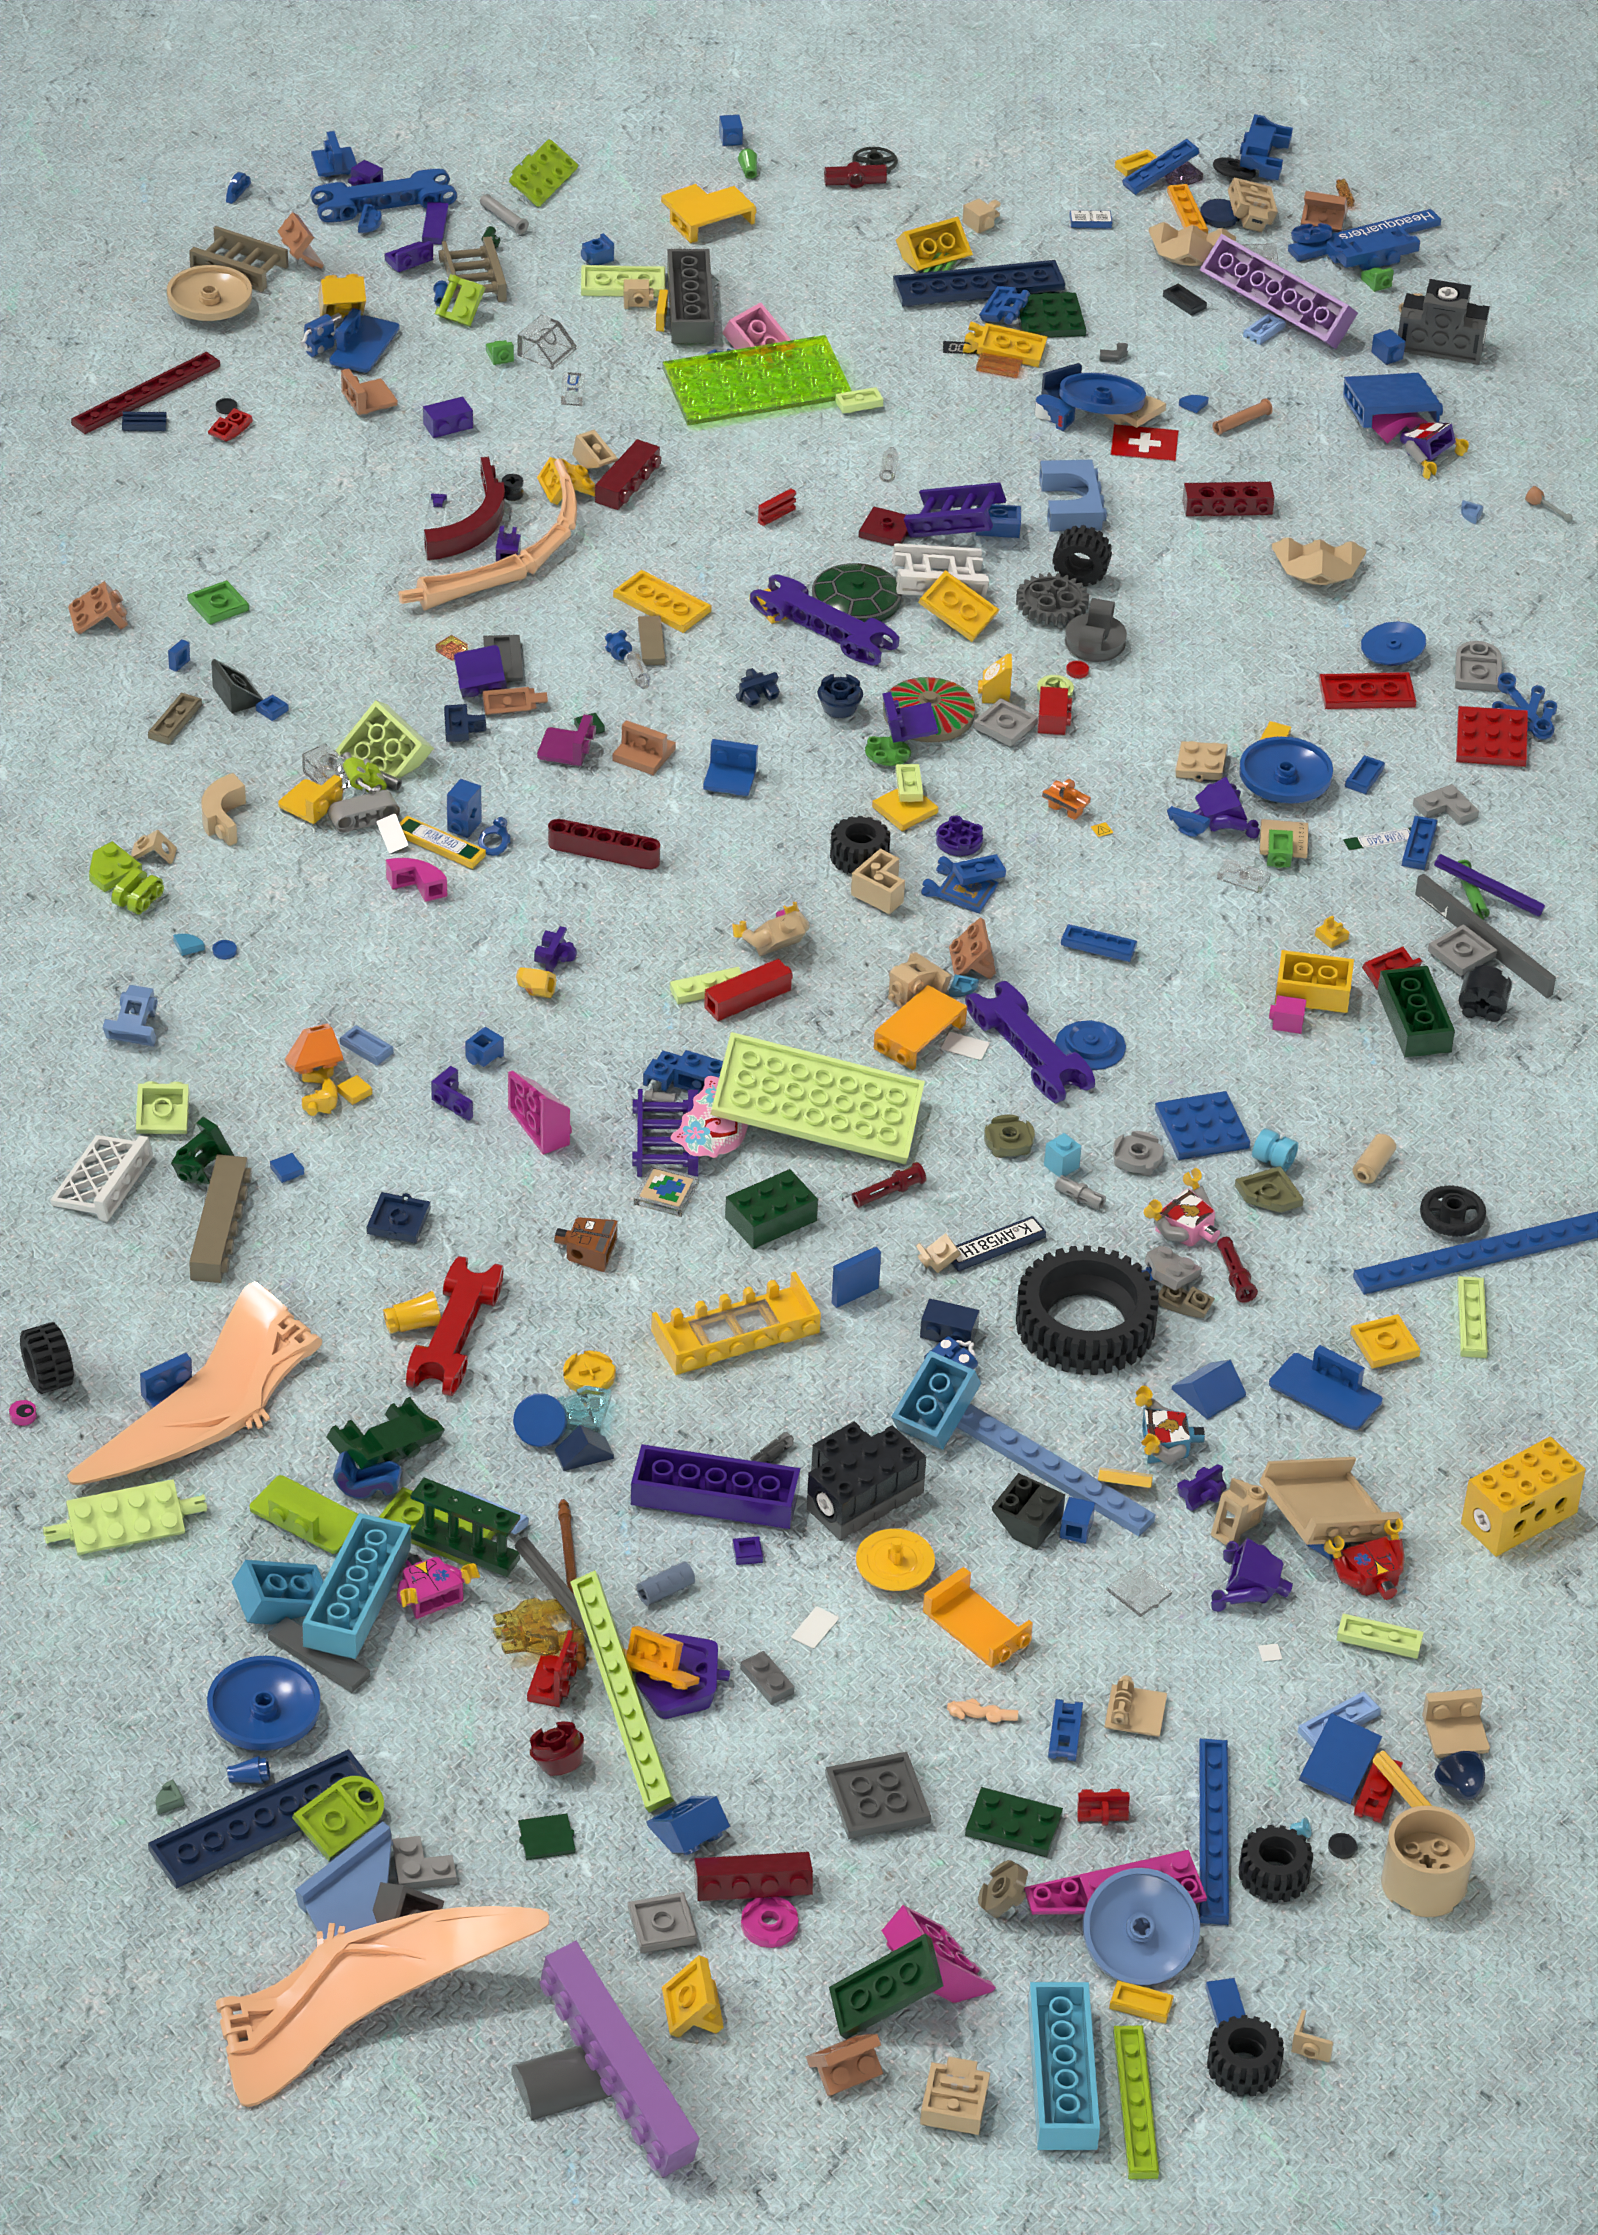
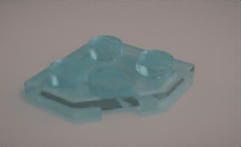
M583 1386L577 1389V1393L567 1398L564 1396L557 1398L566 1408V1429L575 1430L579 1425H582L600 1434L612 1398V1390Z

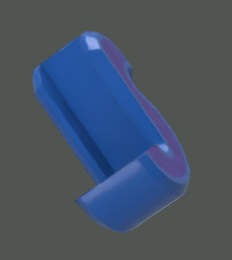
M344 1451L338 1456L333 1480L345 1495L355 1499L372 1497L377 1490L383 1491V1495L388 1496L397 1492L402 1469L398 1464L387 1461L361 1470L356 1467L355 1461L348 1452Z

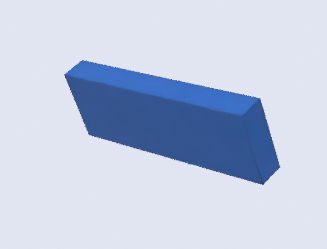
M1414 816L1401 866L1425 870L1438 820Z

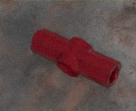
M851 162L847 166L824 168L825 186L849 185L857 189L864 184L887 182L886 165L862 166L859 162Z

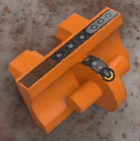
M1067 779L1064 783L1056 780L1049 789L1044 790L1042 793V797L1048 800V807L1054 810H1060L1063 807L1067 809L1068 817L1074 820L1082 815L1084 808L1091 800V797L1074 789L1075 782L1071 779Z

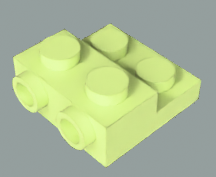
M154 1081L138 1084L136 1134H187L190 1100L189 1084L182 1082L159 1084Z

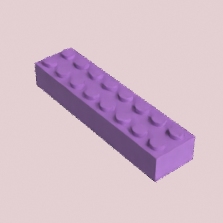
M1223 234L1220 235L1200 268V271L1209 278L1337 349L1358 314L1348 304Z
M577 1940L545 1956L541 1981L539 1982L543 1993L547 1997L551 1996L556 2004L555 2011L559 2019L566 2021L571 2029L570 2035L577 2046L581 2045L585 2051V2059L592 2071L596 2070L601 2077L600 2083L604 2092L608 2096L612 2095L617 2103L615 2105L620 2118L623 2121L627 2120L630 2124L633 2139L637 2145H643L651 2168L654 2171L658 2170L663 2178L693 2162L700 2140L699 2136Z

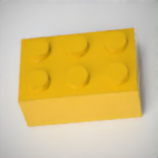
M348 274L346 277L337 278L336 275H328L321 279L318 292L320 317L325 314L333 316L339 313L344 318L350 313L352 308L361 310V315H363L366 305L364 276Z
M1281 950L1274 1004H1276L1278 995L1305 999V1008L1347 1013L1354 959Z

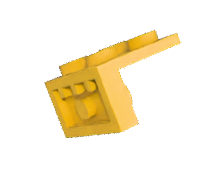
M550 457L537 476V479L550 503L558 505L562 499L560 476L554 464L558 459ZM562 459L574 489L595 497V483L588 475V470L582 465H573Z

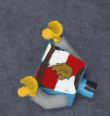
M1143 1385L1136 1391V1405L1140 1407L1145 1405L1142 1419L1143 1440L1141 1444L1145 1446L1144 1451L1147 1464L1158 1462L1172 1464L1189 1456L1191 1443H1204V1427H1189L1188 1417L1185 1412L1173 1411L1163 1407L1152 1398L1153 1393L1147 1386Z

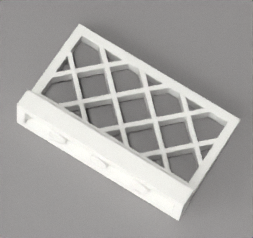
M96 1135L51 1198V1205L97 1213L98 1220L108 1222L153 1158L149 1138L139 1136L136 1141ZM100 1145L110 1146L97 1152ZM129 1149L127 1153H124L122 1155L118 1154V1152L122 1150ZM115 1155L114 1158L102 1162L101 1160L103 1157ZM95 1160L98 1161L97 1164L85 1168L87 1163ZM119 1164L118 1167L114 1170L107 1171L106 1169ZM101 1170L104 1172L98 1176L90 1177V1174ZM85 1176L87 1178V1180L81 1181L79 1183H73L76 1179ZM108 1180L105 1185L96 1188L95 1184ZM90 1186L93 1189L82 1194L78 1193L79 1190ZM71 1193L75 1194L74 1197L63 1199V1197L66 1195H69ZM96 1197L93 1201V1204L83 1202L90 1198Z

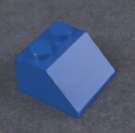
M691 1796L646 1821L650 1830L672 1853H684V1855L698 1851L700 1849L699 1844L706 1840L707 1842H712L723 1836L722 1831L731 1827L717 1796Z

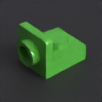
M1380 267L1372 268L1361 273V280L1374 292L1392 287L1394 270L1392 268L1384 270Z
M504 340L486 344V352L493 365L514 362V345L512 342Z
M1269 829L1267 866H1274L1276 868L1291 867L1293 831Z

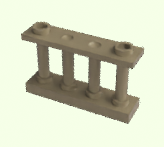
M218 226L213 228L214 243L206 250L197 247L189 250L190 268L202 265H220L235 269L249 279L252 289L261 292L267 288L266 273L275 265L285 269L288 268V249ZM220 248L229 250L224 256L215 254ZM238 254L247 256L242 262L233 260ZM257 259L265 262L260 268L251 266V264Z
M483 237V246H480V248L449 251L446 241H442V250L438 251L439 261L444 264L448 278L450 274L456 275L455 271L485 269L487 272L456 276L472 282L488 280L491 284L483 285L485 287L484 293L492 292V294H496L498 302L507 301V284L492 237ZM481 257L483 259L459 263L452 262V259ZM458 285L452 297L455 299V302L461 289Z

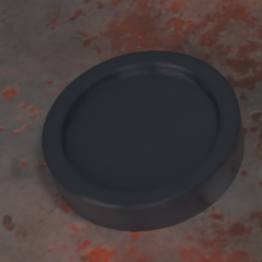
M231 398L219 399L215 404L216 411L221 414H229L233 408L237 409V402Z
M1337 1833L1330 1837L1328 1850L1334 1857L1347 1859L1356 1852L1357 1843L1351 1835Z

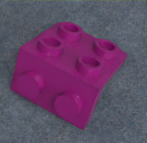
M584 714L577 731L553 727L547 728L538 749L537 758L549 762L582 766L586 754L590 751L591 740H594L596 734L593 716Z

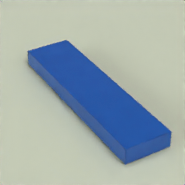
M1186 138L1122 180L1123 186L1136 195L1200 153L1199 148Z

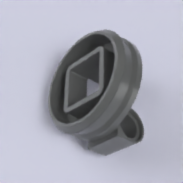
M1092 598L1089 613L1079 615L1067 624L1065 645L1074 656L1089 662H1105L1116 658L1124 651L1127 632L1124 625L1119 620L1113 618L1115 602Z

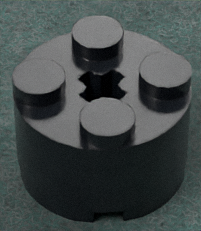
M1480 965L1476 966L1473 971L1469 972L1468 970L1464 975L1458 999L1462 1014L1467 1018L1479 1016L1487 1018L1491 1022L1499 1021L1507 1010L1512 989L1511 979L1502 975L1503 971L1492 966Z

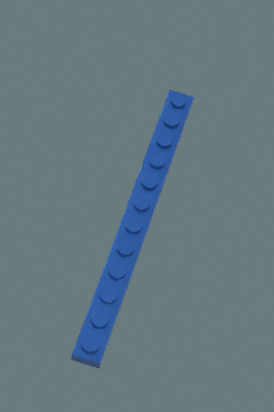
M1598 1211L1354 1270L1353 1278L1363 1295L1595 1239L1598 1238Z

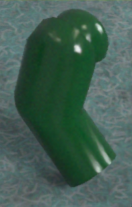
M488 226L481 240L483 242V237H492L496 249L499 247L501 240L500 237L498 239L495 238L496 229L494 227Z

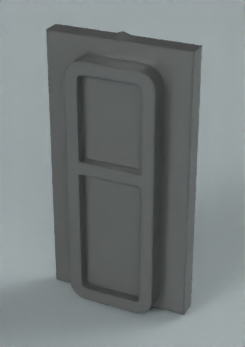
M520 635L483 636L484 647L492 645L499 647L506 682L523 681Z

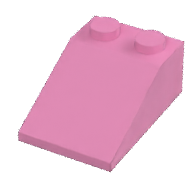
M761 302L730 319L722 332L735 350L767 371L800 351Z

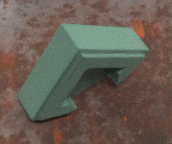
M173 1779L162 1786L155 1800L158 1815L185 1805L184 1798Z

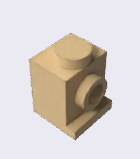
M624 279V309H628V307H649V301H653V288H649V279Z

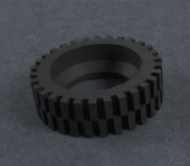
M1084 1245L1083 1251H1078L1077 1246H1069V1252L1065 1253L1063 1248L1056 1249L1055 1256L1048 1252L1044 1254L1043 1261L1039 1258L1033 1261V1267L1028 1266L1025 1270V1275H1022L1020 1279L1016 1308L1018 1335L1021 1334L1020 1340L1023 1345L1028 1343L1027 1350L1031 1354L1037 1351V1359L1042 1362L1048 1358V1365L1053 1368L1058 1363L1061 1364V1371L1069 1372L1070 1367L1076 1368V1374L1083 1375L1084 1369H1090V1375H1098V1369H1103L1105 1374L1112 1373L1113 1366H1116L1118 1370L1125 1369L1126 1361L1130 1365L1136 1363L1137 1356L1142 1358L1146 1353V1349H1150L1152 1340H1154L1159 1305V1293L1156 1290L1155 1281H1150L1151 1275L1147 1270L1142 1272L1141 1264L1136 1262L1131 1265L1132 1258L1125 1255L1120 1259L1119 1252L1112 1250L1110 1255L1105 1254L1104 1247L1098 1246V1251L1095 1252L1091 1251V1246ZM1074 1295H1092L1103 1298L1115 1305L1122 1313L1124 1322L1105 1330L1086 1331L1063 1325L1048 1313L1053 1305L1064 1298Z

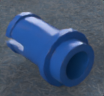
M443 280L436 282L433 286L435 293L434 302L437 306H440L448 283Z

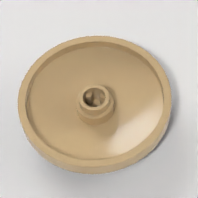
M202 265L188 268L176 274L167 285V301L170 307L178 314L194 320L216 321L233 317L244 311L252 300V285L249 279L243 273L226 266Z

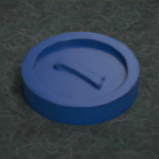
M220 940L214 943L212 952L216 958L226 960L236 955L237 946L233 941Z

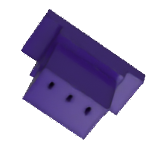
M431 493L433 507H443L444 500L447 501V494Z

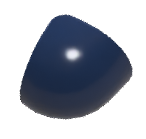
M1459 1751L1447 1756L1438 1764L1434 1777L1450 1796L1461 1800H1472L1480 1794L1484 1786V1762L1481 1756L1474 1751Z

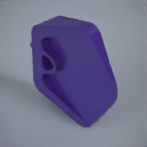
M675 1633L663 1634V1636L683 1643L678 1670L699 1677V1684L690 1686L685 1690L677 1689L671 1686L672 1683L665 1680H653L649 1678V1674L641 1671L636 1672L635 1675L639 1690L655 1714L662 1719H670L708 1709L713 1702L717 1680L729 1681L730 1670L717 1669L718 1644L710 1639Z

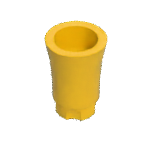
M432 1290L411 1300L394 1304L391 1308L383 1309L386 1327L390 1334L398 1331L401 1333L423 1327L438 1326L441 1319L438 1303Z

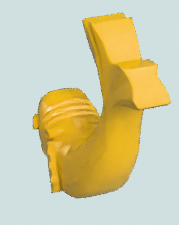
M321 1067L318 1071L313 1070V1072L302 1074L303 1082L322 1084L321 1090H315L314 1094L306 1095L301 1099L303 1110L308 1112L310 1116H315L318 1112L331 1114V1110L337 1105V1088L330 1079L334 1075V1067Z

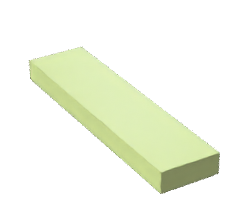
M1458 1276L1460 1356L1487 1358L1484 1278Z

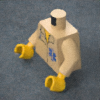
M792 902V906H783L785 915L768 920L754 932L747 929L746 921H739V924L732 923L735 938L742 937L743 940L756 948L759 956H763L799 943L809 930L810 924L799 911L797 902Z

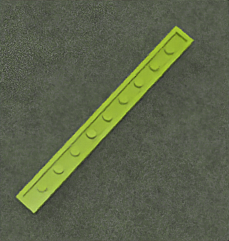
M594 1570L570 1581L644 1806L648 1812H652L674 1802V1798L600 1577Z

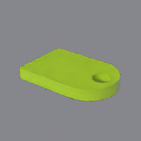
M348 1776L340 1779L294 1813L292 1818L323 1856L330 1861L375 1827L384 1810V1798L378 1786L371 1780L361 1776ZM361 1791L370 1792L373 1796V1801L369 1803L362 1802L359 1799L358 1793Z

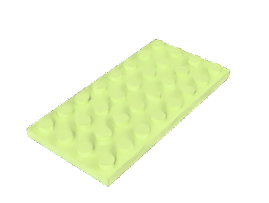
M731 1032L710 1115L906 1164L925 1081Z

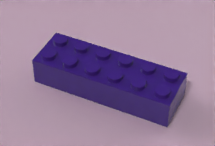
M641 1444L631 1481V1505L790 1529L800 1490L801 1468Z

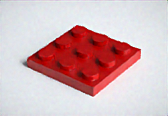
M1458 706L1456 762L1526 767L1528 710Z

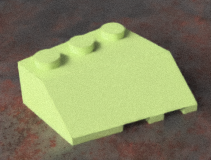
M375 700L333 752V755L339 757L341 754L349 752L354 758L361 760L367 758L371 763L377 765L380 771L396 778H401L418 768L434 748L388 704Z

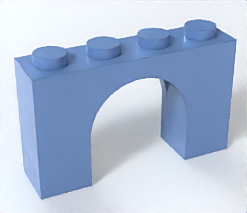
M1093 460L1040 461L1039 482L1041 492L1070 491L1082 496L1074 500H1048L1047 522L1049 532L1071 530L1072 526L1080 528L1081 525H1086V528L1089 529L1093 527L1095 530H1102L1103 521L1107 519L1106 508H1103L1104 496L1100 495L1101 482L1098 481V469L1094 468Z

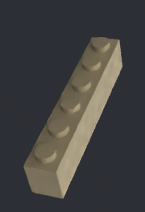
M217 1154L189 1261L190 1280L221 1283L223 1274L229 1271L230 1260L228 1255H232L234 1250V1240L232 1238L238 1235L239 1223L237 1219L242 1218V1201H246L248 1192L246 1183H251L252 1168H248L247 1157Z

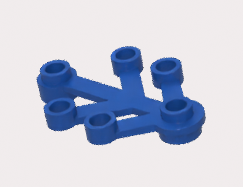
M1511 673L1500 674L1497 682L1498 689L1502 693L1508 694L1518 707L1496 701L1492 704V708L1528 710V720L1530 722H1527V731H1531L1538 739L1552 737L1555 728L1551 718L1557 712V703L1552 700L1544 702L1542 718H1539L1536 714L1540 700L1544 699L1545 688L1540 685L1533 686L1531 689V700L1528 704L1515 688L1516 677Z

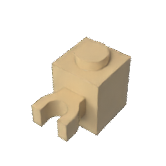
M980 198L963 205L962 222L978 234L994 227V219L1000 216V212L995 209L1000 207L1001 203L995 199L987 204Z

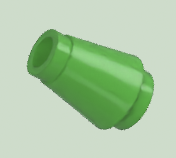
M743 149L738 156V162L745 177L748 179H753L757 176L758 156L752 149Z

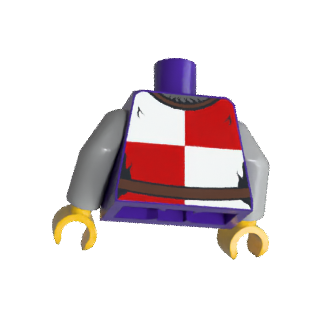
M1420 423L1410 431H1404L1400 435V441L1402 444H1405L1407 454L1412 456L1419 466L1422 465L1424 467L1422 475L1426 479H1430L1431 473L1435 476L1437 465L1434 462H1427V460L1434 459L1453 444L1456 445L1454 452L1459 456H1463L1464 452H1467L1469 448L1467 440L1457 438L1458 435L1454 433L1452 423Z

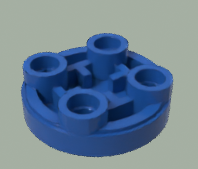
M544 1393L529 1395L515 1409L513 1417L514 1429L519 1438L529 1445L535 1447L554 1445L563 1436L567 1427L566 1408L558 1399Z

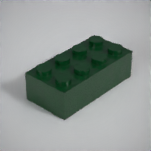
M1428 966L1381 971L1377 993L1404 1058L1451 1053L1455 1029Z

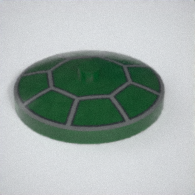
M846 563L830 567L820 573L812 585V597L863 622L869 618H874L881 622L890 618L899 609L902 594H897L896 578L891 573L877 566L863 563Z

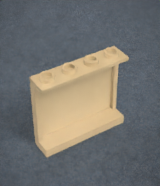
M1355 1457L1268 1461L1259 1481L1307 1545L1325 1544L1329 1539L1334 1543L1333 1538L1336 1536H1341L1344 1542L1372 1541L1385 1536L1390 1540L1391 1536L1384 1530L1385 1523L1390 1520L1391 1528L1397 1530L1396 1519L1400 1518L1403 1520L1399 1512H1382L1353 1476L1351 1470L1356 1462Z

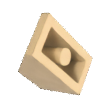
M595 430L576 435L572 455L583 467L599 468L617 461L616 455Z

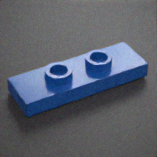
M1068 924L1061 938V945L1131 962L1137 948V941Z

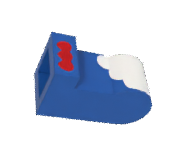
M1043 394L1036 398L1035 416L1056 424V429L1064 431L1075 421L1076 408L1061 399Z

